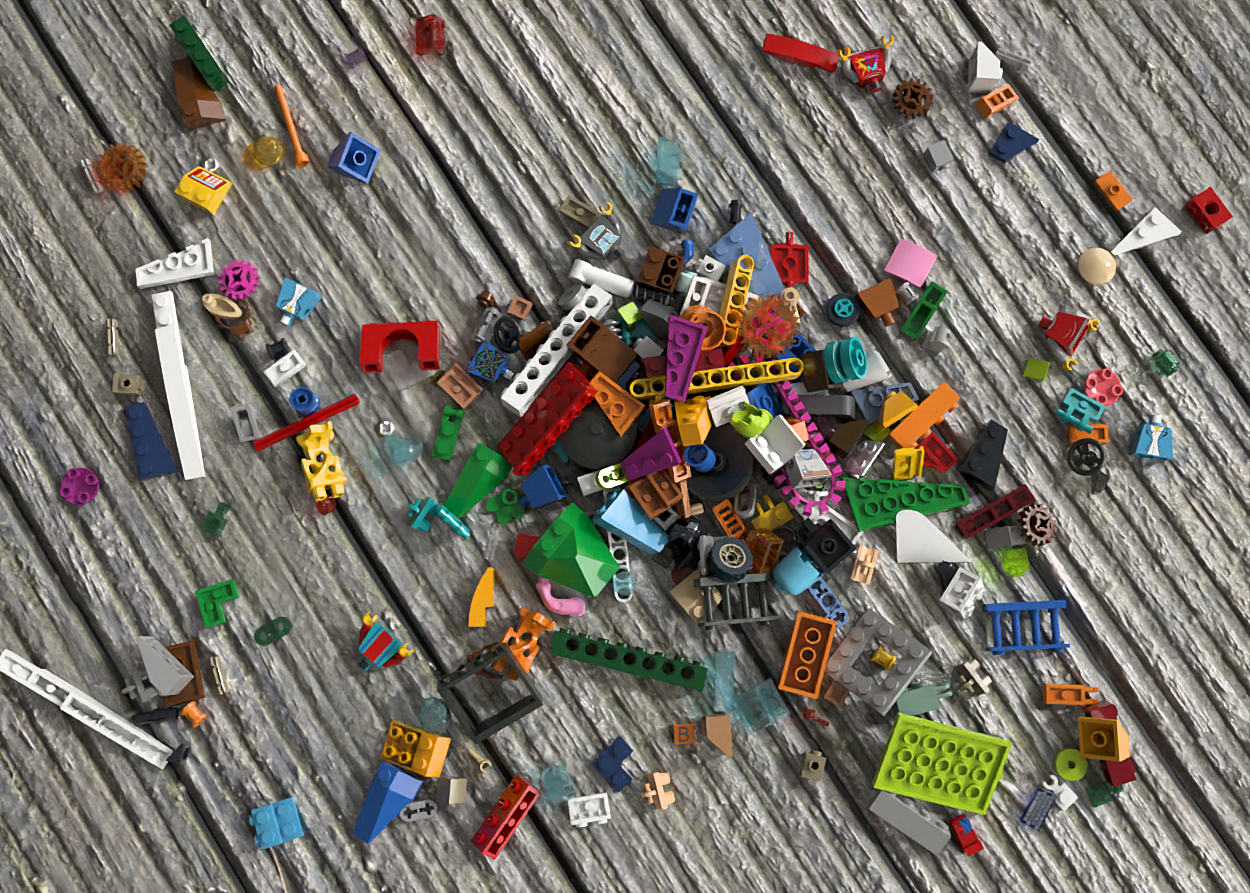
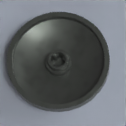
M593 398L581 410L580 415L572 420L568 429L559 435L564 451L575 463L588 469L603 470L621 463L630 454L636 442L637 425L636 421H634L624 435L620 437L596 399Z
M713 423L703 443L715 453V465L707 472H699L690 466L691 477L684 479L687 482V489L697 497L709 501L729 499L742 491L749 483L755 468V456L745 445L749 439L740 435L732 425L723 424L715 427Z

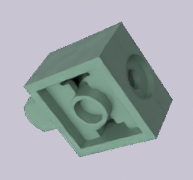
M926 681L911 683V687H906L892 705L893 716L896 717L898 712L914 716L940 709L937 699L951 696L952 691L937 694L935 692L949 688V683L936 686L927 684Z

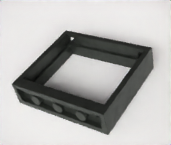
M506 642L493 646L485 654L477 655L470 663L460 665L456 671L449 675H443L437 681V692L475 745L543 706L542 695ZM506 656L531 694L475 726L449 688L501 657Z

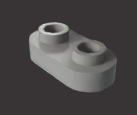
M750 481L742 491L735 495L734 510L743 519L751 517L755 512L756 488Z

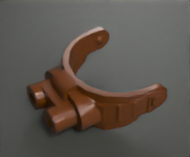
M245 300L242 302L246 307L247 316L239 326H225L220 321V318L217 315L215 316V320L222 327L228 329L232 335H235L238 340L245 337V333L248 335L254 332L251 326L250 309Z
M492 643L490 645L483 647V649L480 651L473 652V654L466 655L467 663L473 661V659L477 655L483 654V652L487 648L493 647L499 643ZM483 669L476 672V676L483 675L491 679H502L503 675H488Z

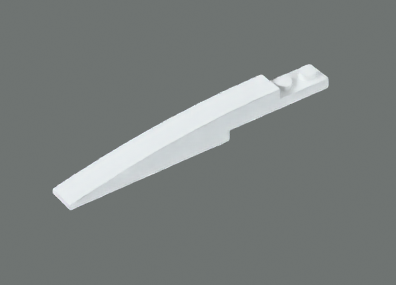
M168 291L153 294L152 300L157 325L155 333L184 477L185 480L205 477L188 369L184 364L173 293Z
M4 649L0 655L1 672L59 705L61 710L162 770L168 763L166 759L174 752L173 750L46 669L38 668L8 649Z

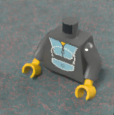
M605 201L607 204L606 210L599 205V210L606 213L605 216L602 214L581 237L571 235L575 239V243L567 241V244L574 246L581 255L588 259L606 260L611 254L615 259L620 260L625 254L619 247L622 242L621 226L616 215L611 211V203Z

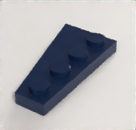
M141 402L125 406L139 480L142 481L179 472L169 450L165 446L162 435L156 427L147 404Z

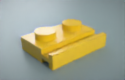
M920 446L919 449L912 447L894 451L893 480L911 479L917 475L918 478L921 477L925 453L923 446Z

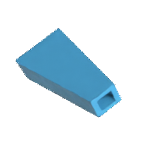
M625 490L610 493L605 505H601L596 510V516L592 519L594 523L648 554L660 553L668 542L667 534L653 519L649 521L640 506Z

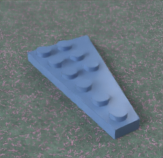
M750 213L713 245L709 252L718 262L726 266L725 269L728 273L732 261L738 257L748 255L753 259L754 267L748 292L764 298L762 307L773 294L780 299L781 292L785 288L752 213ZM740 261V266L745 269L743 262ZM780 300L771 314L793 325L789 308Z

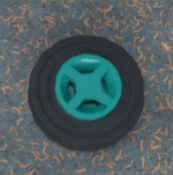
M838 293L832 296L826 306V315L829 321L839 327H847L853 324L860 314V304L853 295L848 293Z

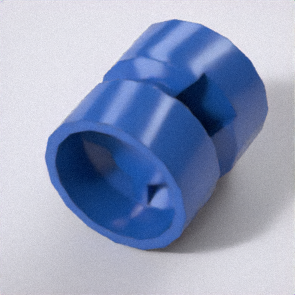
M297 387L290 394V405L301 414L308 416L318 411L320 399L317 394L307 387Z
M704 443L687 446L684 450L685 461L699 472H707L715 465V453Z

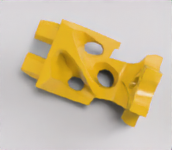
M331 421L322 425H310L304 434L296 437V441L302 446L305 459L301 460V466L305 476L307 494L312 493L315 501L326 499V491L331 490L333 498L342 497L344 494V484L347 481L341 470L338 456H333L328 448L329 441H332L334 438ZM323 455L324 460L318 462L316 456ZM332 466L334 468V472H330L328 467Z

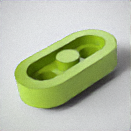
M621 464L599 471L595 477L596 484L601 489H609L628 482Z

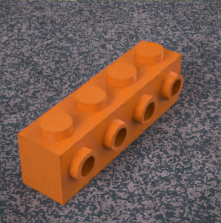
M943 382L917 409L894 428L887 438L898 449L915 448L918 445L916 441L920 437L924 439L931 432L929 428L933 424L936 426L945 419L943 415L947 411L951 413L958 406L956 402L960 397Z

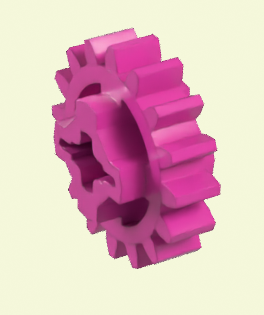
M235 259L233 265L227 262L228 268L222 267L221 269L224 273L218 274L222 278V280L218 281V284L222 286L220 290L228 298L232 296V299L237 301L238 297L242 301L245 299V296L252 298L250 293H257L254 289L255 286L260 287V284L256 282L261 279L257 275L259 271L253 268L250 262L247 264L245 260L239 263Z

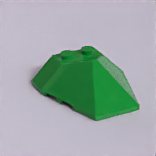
M573 503L558 516L522 562L537 576L594 598L620 568L588 515Z

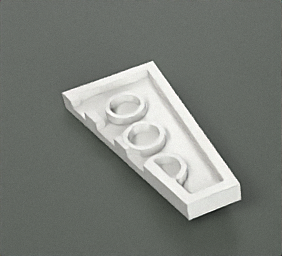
M208 238L204 239L198 245H190L184 251L177 254L174 252L161 261L158 259L136 269L137 286L140 289L214 275L211 242Z

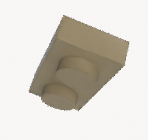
M570 195L567 196L559 209L561 214L587 229L601 216L600 212Z

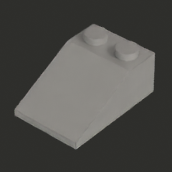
M139 636L136 639L149 680L154 685L153 689L159 695L179 694L194 678L154 637Z

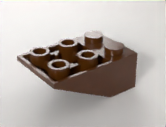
M591 315L567 343V348L572 355L597 373L600 371L615 383L638 356L634 350L609 328Z

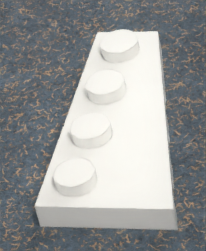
M798 488V494L807 500L808 491L804 488ZM799 502L794 508L803 520L809 518L814 524L819 523L823 525L827 520H833L854 545L863 534V532L858 533L857 527L829 506V511L820 516L818 506L812 507L811 516L802 515L805 505ZM824 542V544H825V546L828 548V550L831 551L830 548H829V547L831 546V544H830V543H827V544H826V542Z

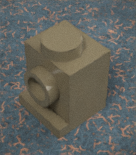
M114 373L113 393L126 396H142V391L145 389L143 377L133 374Z

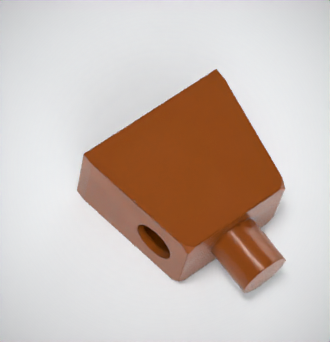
M890 278L856 294L855 298L872 322L881 318L885 327L895 323L891 313L895 312L899 305Z

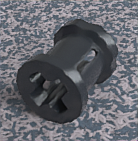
M281 338V341L265 345L272 360L276 356L290 352L285 338Z

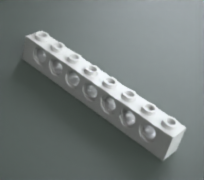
M595 284L590 289H586L583 299L571 308L568 316H564L561 319L560 326L549 334L548 340L544 345L541 344L533 359L530 358L526 362L524 370L516 374L510 387H506L501 394L503 406L519 417L524 415L572 355L567 348V343L590 315L599 321L612 306L611 294ZM589 305L594 306L593 308H587ZM577 319H582V320H583L582 322H579V323H578V322H575ZM566 333L572 334L569 337L563 336ZM554 347L560 348L558 351L552 350ZM543 361L549 362L547 365H541ZM530 376H537L534 380L528 379ZM519 390H525V393L517 394Z

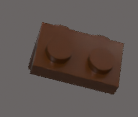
M550 321L541 322L535 329L522 334L517 342L526 362L530 358L533 359L539 346L546 343L549 334L554 330ZM554 347L552 350L558 351L560 348ZM543 361L541 365H547L549 362Z

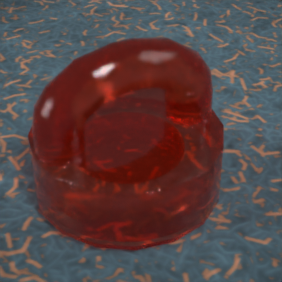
M326 494L327 497L324 500L315 501L316 508L322 515H327L336 508L335 499L330 494Z

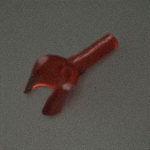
M804 708V719L818 722L827 727L829 726L828 721L815 717V710Z

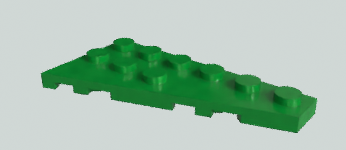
M841 478V481L845 480L844 490L858 533L895 524L896 515L902 510H913L927 516L970 504L964 485L942 483L939 485L928 484V482L911 483L910 481Z

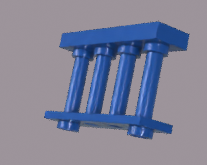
M1066 600L982 604L983 612H989V616L992 617L994 647H986V651H992L993 655H1005V651L1051 648V652H1064L1063 648H1070V644H1061L1058 618L1060 608H1066ZM1040 609H1047L1048 613H1050L1053 644L1041 645L1038 614ZM1021 610H1028V614L1031 616L1033 645H1022L1019 620ZM1001 611H1009V615H1011L1014 646H1002L999 616Z

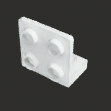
M778 415L762 433L750 438L745 445L766 471L771 474L782 468L805 446V443L783 416Z
M959 567L942 595L940 602L958 611L960 617L965 620L966 616L970 617L975 609L973 605L976 600H980L984 595L985 590L983 589L982 579Z

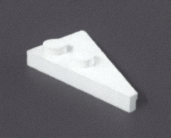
M1155 207L1110 254L1115 256L1133 249L1136 250L1152 243L1178 236L1182 231Z

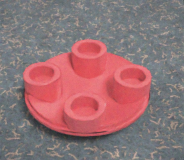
M1109 368L1096 369L1090 372L1084 381L1086 396L1104 406L1116 402L1123 393L1119 378Z

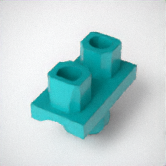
M429 496L426 497L420 508L418 507L422 501L419 499L415 501L414 505L409 502L407 504L411 508L407 515L411 518L413 517L409 526L415 530L418 528L427 532L431 526V523L424 519L427 512L436 517L438 511L435 507L437 504Z

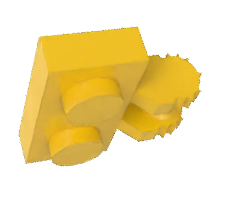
M767 494L762 497L770 510L764 513L761 505L756 501L755 509L759 516L751 521L760 538L762 534L765 536V534L770 533L778 525H783L794 518L784 501L774 507Z

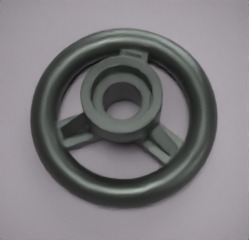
M508 316L499 318L494 325V339L502 351L509 354L516 353L520 349L518 342L513 348H511L513 341H518L522 335V330L513 318ZM503 322H508V323H510L512 326H510V327H505V326L502 325V323H503ZM499 331L503 334L505 345L500 339Z
M1080 439L1068 451V465L1078 475H1094L1103 468L1106 462L1105 448L1095 439ZM1088 444H1092L1098 448L1100 452V458H1098L1096 453L1089 450ZM1082 445L1083 453L1081 454L1080 458L1076 462H1074V452L1079 446ZM1090 455V459L1086 461V456ZM1083 464L1088 467H1092L1097 464L1096 467L1090 470L1079 469V467Z

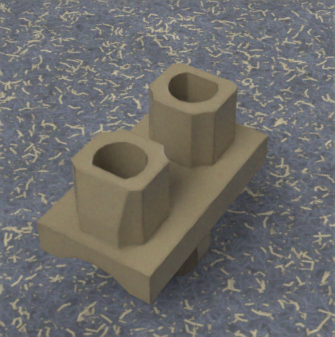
M976 659L959 664L954 669L960 675L958 677L961 682L958 686L959 690L963 691L966 689L969 694L973 693L978 697L990 691L988 687L992 680L986 674L979 677L976 671L980 668V665Z

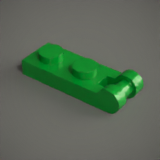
M445 406L432 457L451 462L465 410L452 409V406ZM450 416L456 417L455 423L449 421Z

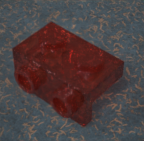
M435 14L416 19L417 55L422 56L433 52L444 55L445 20Z

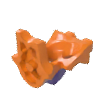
M521 607L519 622L514 628L509 627L506 630L499 644L507 643L509 640V648L528 674L531 663L540 648L536 645L538 636L544 630L550 632L556 622L538 612ZM528 632L530 634L529 639L523 641L521 639L522 634ZM529 649V654L524 657V650ZM506 656L491 664V668L498 672H502L507 664L511 667L506 676L514 681L520 678Z

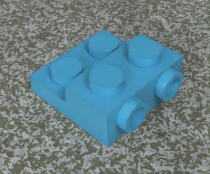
M294 797L251 810L252 814L249 815V821L251 826L256 828L257 834L254 835L256 845L261 846V850L304 835Z

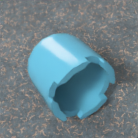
M796 546L774 567L773 577L776 581L774 586L781 593L785 591L792 596L798 595L819 580L823 573L819 568L815 569L811 565L813 561L801 548Z

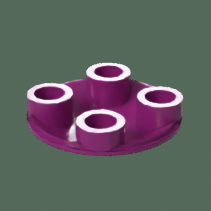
M71 468L61 482L60 495L70 504L85 505L92 501L98 493V477L90 469Z

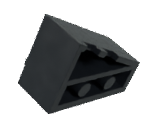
M992 419L986 422L956 471L988 491L995 489L1008 429Z

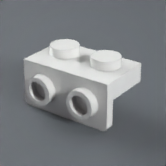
M607 792L567 799L570 823L575 825L576 828L585 827L587 822L595 821V824L607 823V819L611 818Z

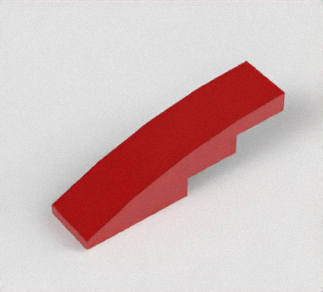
M769 33L765 35L762 52L793 65L799 63L811 69L818 67L830 73L836 71L839 59L837 53L825 48Z

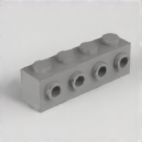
M878 789L869 801V810L937 856L951 837L949 827L940 820L937 822L925 809L920 810L915 807L914 802L909 798H902L897 793Z

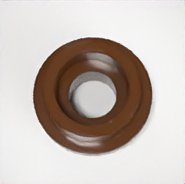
M482 291L476 296L477 303L481 307H493L494 297L490 293Z

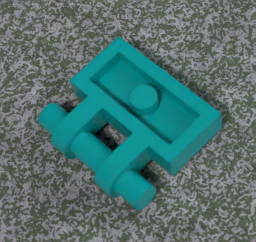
M618 315L617 321H621V340L629 347L632 346L631 339L635 338L638 341L640 338L643 340L647 336L653 342H656L655 333L644 318L634 324L635 331L629 332V328Z
M1071 388L1061 403V406L1067 408L1066 412L1058 409L1055 415L1060 417L1061 421L1069 422L1076 426L1077 430L1090 434L1094 427L1088 425V421L1096 424L1106 406ZM1074 412L1083 418L1079 420L1071 414Z
M439 503L435 507L438 511L436 516L444 524L450 525V528L456 535L462 536L465 540L470 536V530L445 506Z

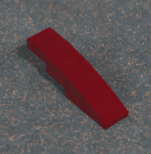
M1024 484L958 521L957 524L965 538L968 539L1036 500L1028 486Z

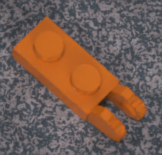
M1043 684V703L1065 705L1094 704L1099 702V700L1096 698L1085 699V691L1096 693L1099 692V687Z

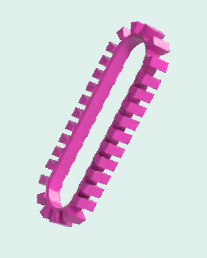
M756 353L755 362L749 363L747 354L739 356L740 365L761 363L764 354ZM731 362V364L728 367L736 365L733 362ZM776 368L769 369L772 375H774L773 372L777 370ZM732 373L731 375L734 376V378L731 379L736 381L739 374ZM789 380L782 386L779 383L785 381L772 382L792 417L805 421V424L809 423L811 417L808 412L804 413L801 417L798 416L805 409L802 402L800 401L794 407L792 406L799 398L796 392L793 391L789 396H786V393L792 390ZM812 422L806 427L809 439L807 442L811 449L818 453L832 474L829 477L831 489L828 496L820 501H808L802 498L796 489L792 488L789 477L783 467L771 473L770 476L772 477L777 472H780L781 475L775 477L774 483L778 488L786 482L787 486L782 487L780 493L783 498L790 493L793 494L794 498L788 502V505L793 510L799 502L805 505L802 515L811 516L812 507L818 506L820 516L829 511L825 502L829 501L835 507L842 497L833 492L834 490L843 492L845 480L835 482V477L841 475L843 471L839 464L832 470L829 468V466L835 464L836 459L833 454L826 459L823 458V455L828 454L830 449L826 443L819 449L816 445L822 444L824 439L820 432L811 438L810 435L817 431V427Z

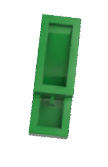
M931 281L900 331L917 340L948 290Z

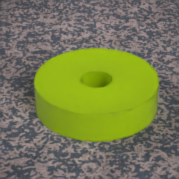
M1064 748L1054 757V769L1061 778L1076 781L1085 775L1088 764L1086 758H1081L1079 750ZM1069 761L1073 762V766L1071 768L1068 767Z

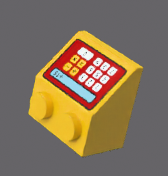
M198 166L183 176L174 192L181 199L214 215L232 183Z

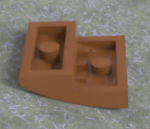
M665 469L645 475L644 478L628 487L629 492L649 521L684 497Z

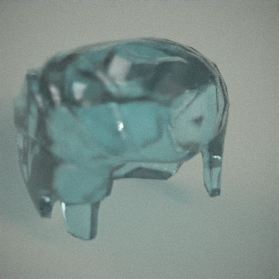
M427 697L418 711V718L424 730L438 734L450 726L452 712L443 699Z

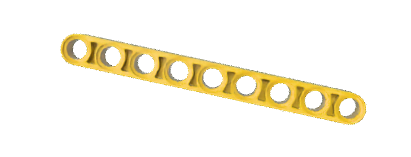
M790 358L696 371L693 373L692 380L698 378L702 381V384L694 386L691 382L687 394L794 380L800 376L803 370V363L800 359ZM795 365L798 368V372H791L789 366ZM776 368L779 374L772 375L769 369ZM756 370L759 372L760 377L753 378L750 372ZM732 373H737L740 375L741 379L738 381H734L731 379L730 375ZM666 376L635 380L630 385V394L639 401L655 399L658 395L664 398ZM719 376L721 382L713 383L711 377ZM661 384L663 390L657 392L653 389V386ZM640 386L644 389V392L636 394L633 392V389Z

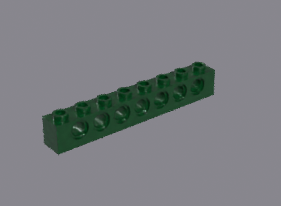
M564 628L554 632L549 654L703 691L708 668L704 667L705 663L694 660L692 664L686 663V658L674 656L673 659L666 658V653L655 651L653 655L647 653L645 648L636 646V649L633 650L629 649L628 644L625 643L609 644V639L598 637L596 641L590 639L588 634L579 632V635L576 636L571 634L572 630ZM570 639L576 640L578 644L577 648L573 651L567 648V642ZM588 644L596 646L597 651L594 655L586 653L585 648ZM608 648H612L616 652V656L612 660H608L604 656L605 650ZM627 653H631L635 657L634 663L630 665L626 664L623 660L624 655ZM645 658H651L654 661L651 669L643 667L642 662ZM666 662L671 663L673 666V670L669 674L663 673L661 669L662 665ZM684 667H689L692 671V675L687 679L681 676V670Z

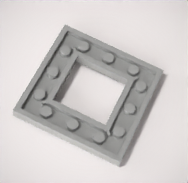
M869 608L828 660L824 673L885 716L931 656L932 651ZM873 637H876L902 655L879 687L851 667Z

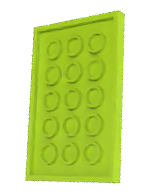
M898 712L872 786L873 788L985 815L1012 743L1009 740Z

